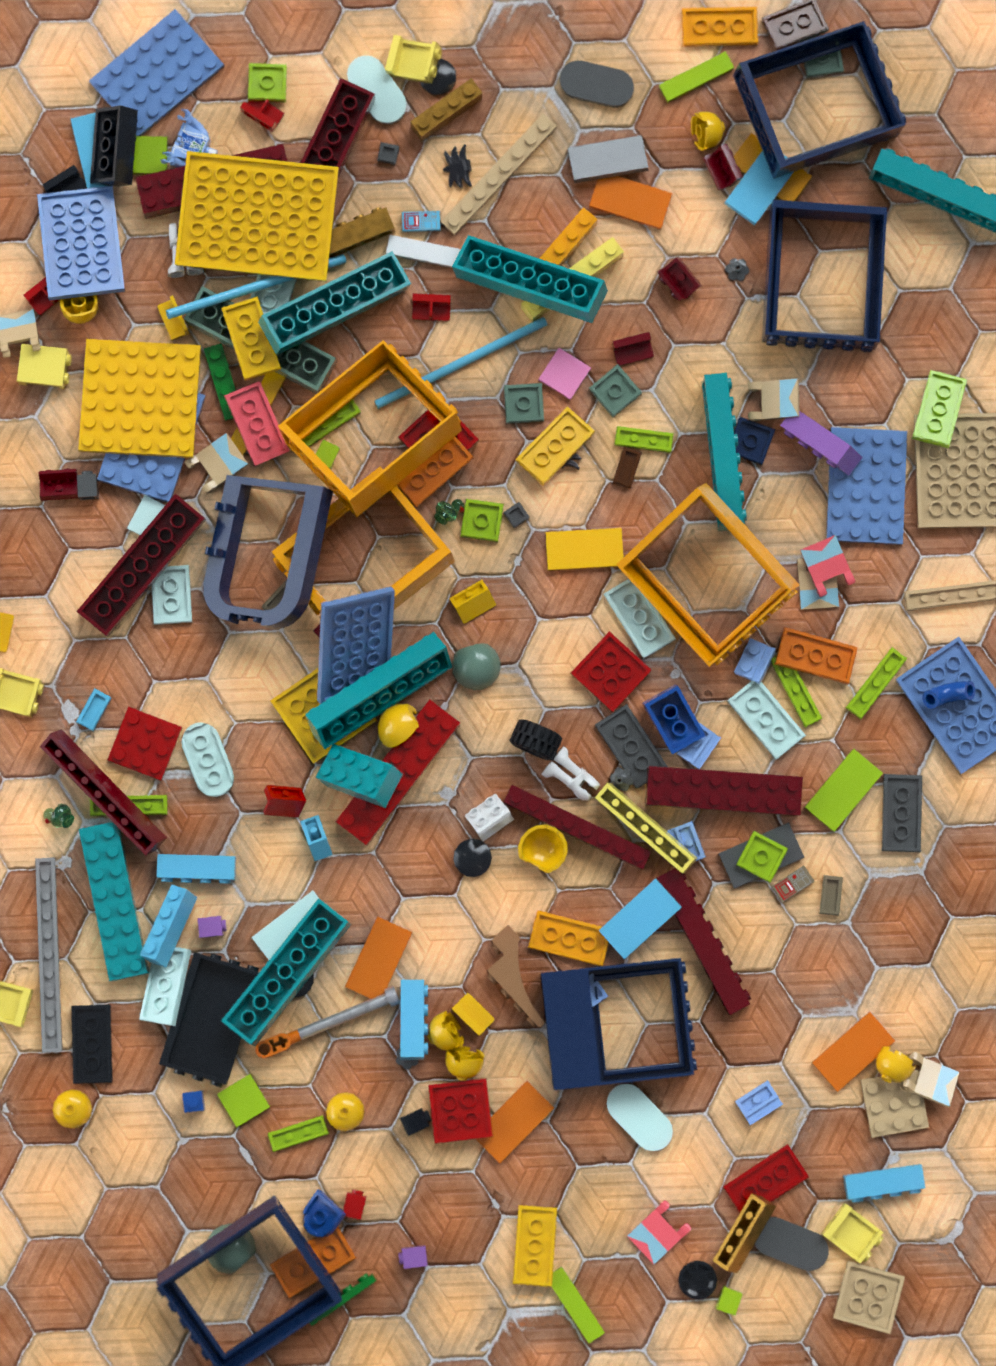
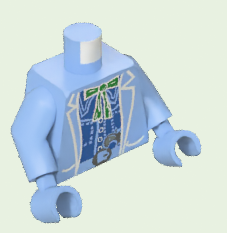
M181 109L185 112L184 118L181 115H177L179 120L186 121V123H182L171 152L162 153L167 156V160H160L162 164L170 163V165L177 168L185 166L187 151L218 153V150L209 147L211 143L209 133L197 119L191 116L190 111L187 109Z

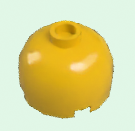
M708 111L695 113L696 116L691 118L692 135L696 133L698 142H694L699 150H707L717 146L725 132L724 123L714 113Z
M97 295L60 299V308L64 317L70 322L84 324L95 317L98 311Z
M444 1011L432 1019L429 1024L428 1039L432 1045L435 1044L441 1050L451 1051L464 1044V1036H460L458 1030H461V1027L451 1012L447 1013V1011Z
M461 1046L451 1051L446 1050L445 1064L448 1071L461 1081L475 1077L479 1074L484 1064L485 1055L482 1051L476 1049V1052L469 1051L470 1047Z
M884 1046L876 1059V1067L881 1074V1079L887 1083L892 1081L896 1083L904 1082L912 1075L916 1065L912 1066L914 1062L900 1051L895 1050L893 1053L889 1051L891 1047Z
M74 1089L64 1091L54 1101L53 1114L57 1122L63 1127L78 1128L87 1123L91 1117L92 1104L89 1097L82 1091Z
M348 1092L338 1093L332 1097L326 1108V1116L330 1125L340 1131H350L358 1127L363 1121L365 1114L364 1105L360 1098Z

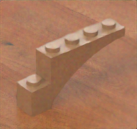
M507 925L491 940L493 943L491 947L498 955L502 952L503 956L487 970L489 973L487 977L494 985L498 982L502 987L500 990L507 999L511 997L515 1001L514 1007L520 1013L524 1011L529 1016L526 1020L533 1027L537 1025L540 1028L545 1022L530 1002L520 975L518 942L521 938Z

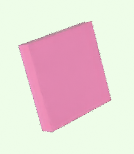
M558 348L541 374L539 381L571 400L591 367Z

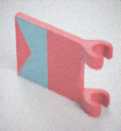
M836 535L800 550L819 597L827 594L822 582L842 573L847 585L855 583L854 576Z
M666 1200L627 1235L653 1264L691 1231V1226L685 1223L676 1232L661 1216L670 1206Z

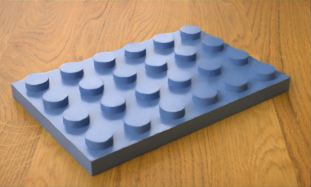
M174 9L91 78L89 82L110 107L121 105L138 110L136 136H142L224 67V64L178 11Z
M113 186L37 194L48 299L58 300L125 292Z
M198 393L196 424L206 397ZM106 453L97 480L168 502L173 497L185 458Z
M831 427V433L849 444L863 458L849 476L837 467L834 469L829 465L826 539L836 535L838 542L902 545L907 431Z
M392 587L321 603L317 701L320 704L325 702L327 698L339 693L343 688L356 682L360 677L372 672L377 666H381L390 660L395 590Z
M957 637L895 679L960 775L996 751V689L960 637ZM972 681L975 685L976 692L972 700L949 702L934 709L926 707L922 700L925 691L943 684Z

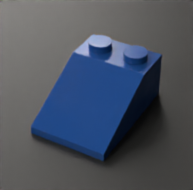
M673 685L642 703L672 755L706 736L678 685Z

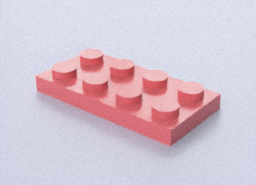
M260 381L224 396L254 466L290 451L280 433L279 424Z

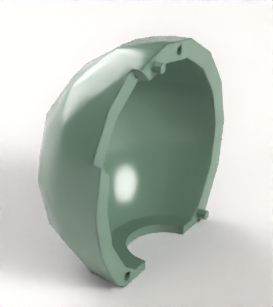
M486 643L475 644L458 650L454 654L452 661V673L456 681L463 687L473 691L483 690L491 686L498 678L501 670L500 658L496 650Z
M231 1224L221 1225L214 1229L208 1239ZM249 1231L210 1257L208 1261L219 1272L233 1274L255 1254V1239Z

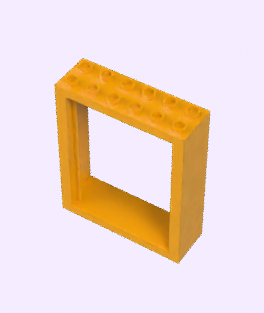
M384 340L278 425L285 444L333 491L336 497L356 517L462 431L460 426L461 420L457 416V409L452 404L448 405L445 402L444 396L440 392L436 393L433 390L432 384L428 380L424 381L416 368L412 369L404 356L400 357L392 344L388 345ZM389 370L440 423L362 488L353 493L302 440Z
M381 466L350 490L353 493L357 492L383 470ZM396 485L388 493L436 551L390 586L395 590L394 610L455 562L449 548ZM339 499L330 505L326 528L349 511ZM297 532L272 551L274 555L272 560L282 573L285 571L284 575L288 577ZM313 586L309 606L316 616L320 614L319 618L321 619V603L326 602V600Z
M707 483L697 487L616 564L709 667L713 664L717 666L729 656L728 651L732 653L743 643L741 639L746 640L756 631L755 626L759 628L770 618L768 614L773 615L784 605L782 601L784 600L786 603L798 593L796 588L800 586ZM699 500L711 510L780 586L775 593L718 645L639 559L653 543Z

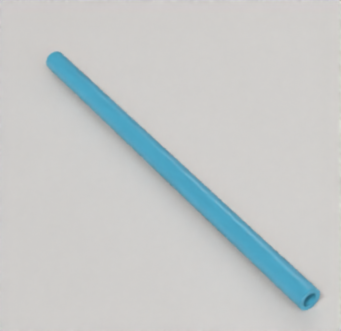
M341 254L329 258L328 269L346 263L345 255ZM272 276L166 310V315L168 319H172L297 278Z
M542 317L421 378L432 383L548 324L545 318ZM403 386L374 402L377 408L380 409L411 392Z

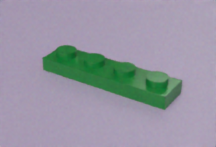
M222 343L204 348V352L225 421H229L234 418L224 396L236 391Z
M365 1273L357 1279L358 1284L353 1287L350 1284L341 1290L343 1300L309 1322L310 1325L313 1326L376 1282L377 1279L373 1273L370 1275Z

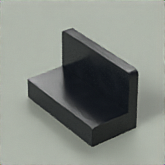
M75 165L42 184L46 193L87 189V185Z

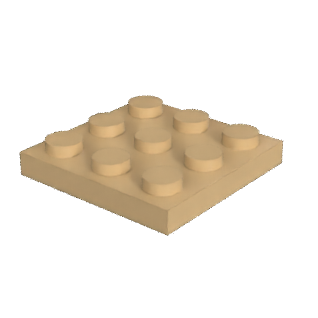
M914 1070L908 1080L916 1084L919 1071ZM881 1076L860 1080L871 1138L929 1127L924 1098L911 1092L902 1091L900 1089L902 1082L896 1083L892 1081L887 1083L881 1079Z
M847 1261L833 1318L890 1334L905 1276Z

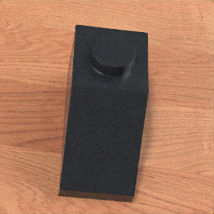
M422 1108L400 1117L407 1136L429 1127L428 1122L432 1121L428 1111H423Z

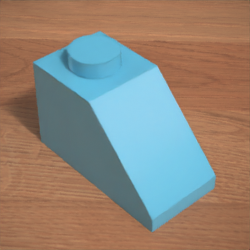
M319 815L300 821L314 861L333 855Z

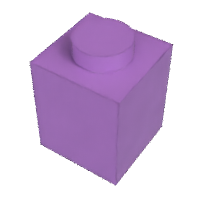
M222 916L197 918L199 938L224 936L223 931H227L226 920H222Z
M426 1246L402 1248V1252L399 1253V1263L404 1264V1269L427 1266Z

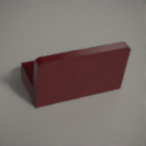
M650 332L612 342L615 359L619 366L654 357Z

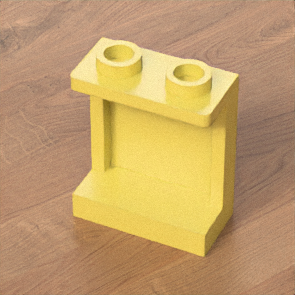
M394 35L385 71L391 77L432 83L433 78L437 75L436 66L441 58L442 49L434 41L432 44L404 40L402 36Z
M21 344L17 375L18 384L26 386L27 384H36L65 389V384L68 385L69 383L67 366L71 365L72 355L69 354V351L66 348L40 346L41 350L33 351L32 345Z
M0 668V709L32 718V715L36 714L39 703L36 702L38 695L41 696L44 689L42 680Z
M0 981V1022L23 1027L33 989Z
M843 1203L821 1233L860 1264L862 1261L866 1262L872 1254L870 1250L873 1246L877 1247L883 1240L881 1236L883 1231L846 1203Z

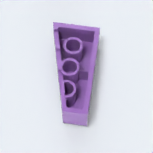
M799 411V417L785 418L780 425L785 430L784 434L792 440L795 437L799 440L797 443L805 449L809 447L813 450L812 453L820 459L823 457L827 460V464L834 469L837 467L848 476L863 458L849 444L801 411Z

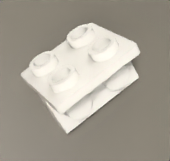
M497 794L488 797L483 803L471 809L465 815L482 841H485L514 820L511 812Z

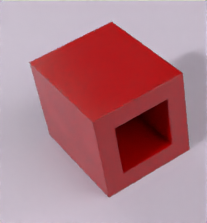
M352 1189V1192H347L343 1209L346 1217L362 1219L367 1196L363 1195V1191Z

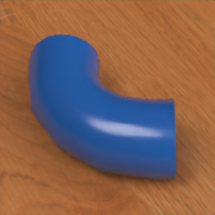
M972 681L943 684L925 691L922 700L925 706L930 709L949 702L972 700L976 692L975 685Z

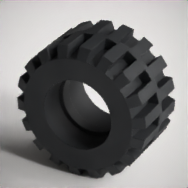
M519 719L509 741L513 746L545 760H554L563 738L558 733L525 719Z

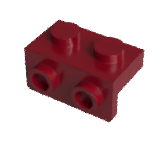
M727 143L721 145L713 153L703 157L717 190L720 191L734 186L743 178L741 169L737 166L733 152L729 149Z
M679 256L663 269L657 271L659 280L671 289L670 293L676 300H686L702 286Z
M67 468L38 472L41 501L78 498L77 469Z

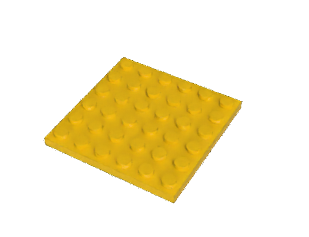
M86 339L78 451L194 458L201 345Z

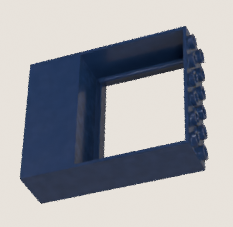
M681 958L541 973L553 1090L694 1075V1071H697L696 1059H692V1051H695L694 1039H690L689 1033L693 1031L692 1020H688L687 1012H690L689 1000L686 1001L685 993H688L687 981L683 980V974L686 973L685 961L681 962ZM593 973L594 982H596L597 980L669 973L679 1062L606 1070L599 1003L592 1007L589 975ZM595 986L596 1000L598 999L597 986Z

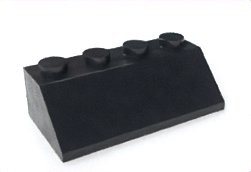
M121 105L96 109L90 184L119 187L132 185L138 110Z

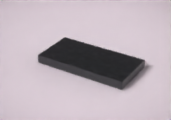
M111 1004L72 1006L73 1084L113 1082Z

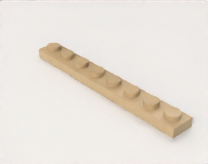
M543 113L442 219L441 224L455 236L557 128V125Z

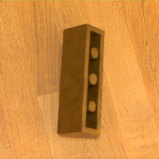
M472 78L411 120V129L420 141L423 142L481 101L482 91Z
M378 207L366 216L361 214L354 217V220L347 223L344 221L337 224L336 228L332 229L329 258L395 233V227L387 208L382 209Z
M751 1193L714 1257L713 1262L728 1272L738 1274L776 1206L764 1197Z

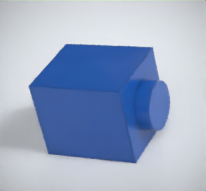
M203 1090L182 1093L184 1113L206 1110Z

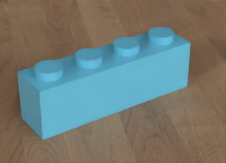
M157 854V878H161V882H173V879H181L183 883H192V879H200V883H211L212 880H219L221 884H231V880L236 878V857Z
M171 884L140 953L150 963L167 967L197 900V897L190 891Z
M401 980V1060H424V1055H428V1043H424V1035H428V1024H424V1016H428V1004H424V997H428V985H424V980Z
M921 1164L843 1175L846 1199H851L852 1202H861L863 1197L871 1196V1200L881 1199L883 1194H890V1197L901 1196L903 1191L915 1194L920 1193L921 1189L925 1188Z

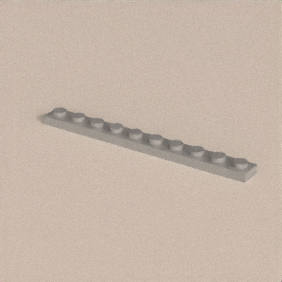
M35 858L42 1053L63 1052L56 858Z

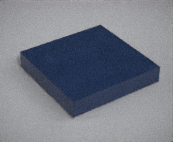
M739 417L734 434L738 436L736 453L740 454V458L763 465L775 429Z

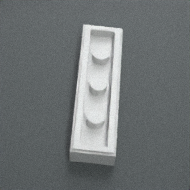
M390 235L386 254L393 251L397 257L452 268L461 249Z

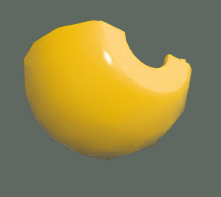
M396 704L387 708L380 716L378 736L385 747L398 746L406 741L419 727L418 721L413 713H417L413 706L409 704Z
M547 824L536 825L528 829L521 837L518 845L519 858L535 865L545 873L558 869L565 861L568 853L567 841L564 835L555 827Z

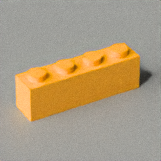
M583 207L539 259L562 266L594 229L598 219Z

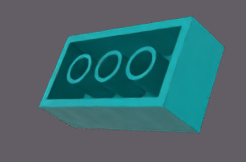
M333 744L316 778L329 788L386 808L403 774L389 763Z

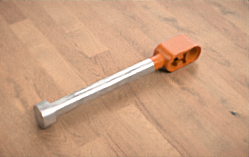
M394 986L384 989L385 993L290 1033H280L260 1041L255 1047V1052L260 1058L270 1057L289 1049L292 1044L378 1008L388 1004L391 1007L400 1004V1000ZM281 1036L283 1039L287 1038L286 1047L279 1045L275 1047L277 1051H274V1045L270 1040L273 1039V1043L280 1041ZM262 1044H267L270 1047V1052L267 1055L260 1052Z

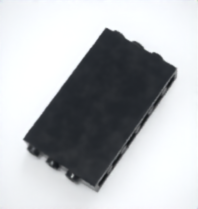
M194 952L183 987L176 1025L170 1027L159 1064L173 1068L176 1074L184 1076L186 1072L192 1074L193 1079L203 1082L205 1078L211 1080L210 1084L222 1087V1084L227 1085L242 1037L221 1020L259 974V968L251 965L244 968L240 966L241 962L229 959V962L221 960L222 956L211 953L209 957Z

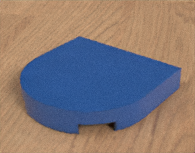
M317 1190L304 1208V1228L312 1236L327 1237L336 1230L346 1213L321 1190Z

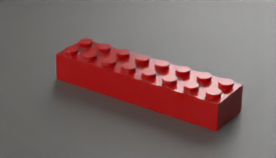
M430 699L416 716L419 727L406 741L392 747L382 760L393 765L403 774L386 808L354 797L336 820L338 825L366 846L460 726L458 720Z

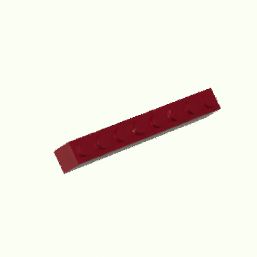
M62 729L50 733L40 745V748L145 856L156 851L167 839L151 820Z
M511 785L503 802L505 805L555 827L559 831L640 870H643L651 853L514 785Z
M674 868L657 877L656 879L682 906L675 913V916L728 1015L750 1005L749 1000L751 997L746 989L743 990L739 983L742 980L739 974L732 971L730 966L733 963L728 955L724 956L721 950L724 948L719 938L715 939L712 933L715 930L710 921L706 922L703 916L705 911L700 903L697 904L694 900L696 894L693 888L686 885L685 880H687L685 873L682 874L677 868Z

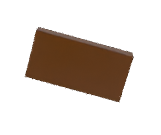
M623 447L613 484L631 489L642 454L641 451Z

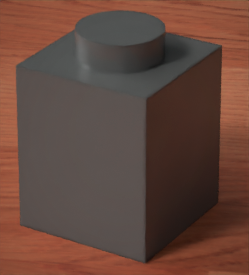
M83 471L81 475H77L78 498L80 500L99 499L98 476L93 474V471Z

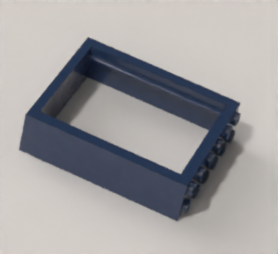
M865 21L741 62L737 66L733 78L773 179L897 137L905 127L906 117L899 109L898 97L893 94L892 82L886 76L885 64L882 60L880 61L878 47L873 43L871 29L869 26H866ZM853 46L884 125L785 159L754 79Z
M773 200L769 214L762 342H766V345L777 346L778 343L785 344L787 347L804 345L805 348H815L816 346H823V349L827 350L841 347L844 351H853V348L861 349L862 352H872V350L876 349L880 342L887 207ZM783 217L870 223L864 336L777 330Z
M276 1195L159 1272L156 1282L159 1294L162 1297L166 1296L171 1311L178 1313L180 1324L184 1329H189L192 1341L195 1345L199 1343L202 1348L201 1353L206 1360L210 1359L213 1366L247 1365L343 1300L340 1288ZM275 1215L324 1287L225 1353L175 1281Z

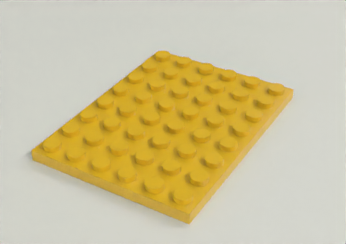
M187 151L175 266L327 282L339 167Z

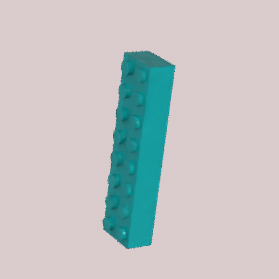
M881 149L869 179L996 233V194L991 193L989 195L983 192V189L980 187L968 186L961 179L956 178L954 180L948 177V174L945 172L933 171L930 166L923 163L917 164L913 162L912 158L907 156L901 157L896 155V152L891 149Z
M470 235L467 236L452 266L456 278L589 323H593L608 292L605 281Z
M391 251L263 314L258 323L274 352L278 355L407 291L411 282L394 252Z
M727 373L704 375L702 391L713 490L745 524V521H747L746 509L742 510L743 502H745L744 491H740L742 472H738L740 454L736 453L738 436L734 434L736 418L731 412L732 408H734V399L729 394L730 389H732L731 378L727 377ZM717 518L718 531H727L728 529Z
M432 632L414 645L408 646L397 656L391 657L386 663L377 666L372 672L360 677L350 686L343 688L333 697L327 698L325 702L310 709L305 714L312 734L325 750L383 713L387 708L397 704L451 669L452 664L447 647L435 632Z
M113 822L79 829L109 981L112 982L149 974L147 960L140 955L144 943L121 830Z
M318 898L221 1021L255 1047L352 924Z

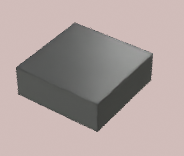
M381 142L377 162L396 166L400 146Z
M520 502L503 512L513 528H516L530 518Z

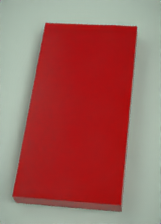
M786 1144L724 1185L723 1188L740 1213L751 1193L762 1196L769 1202H772L809 1178L790 1146Z

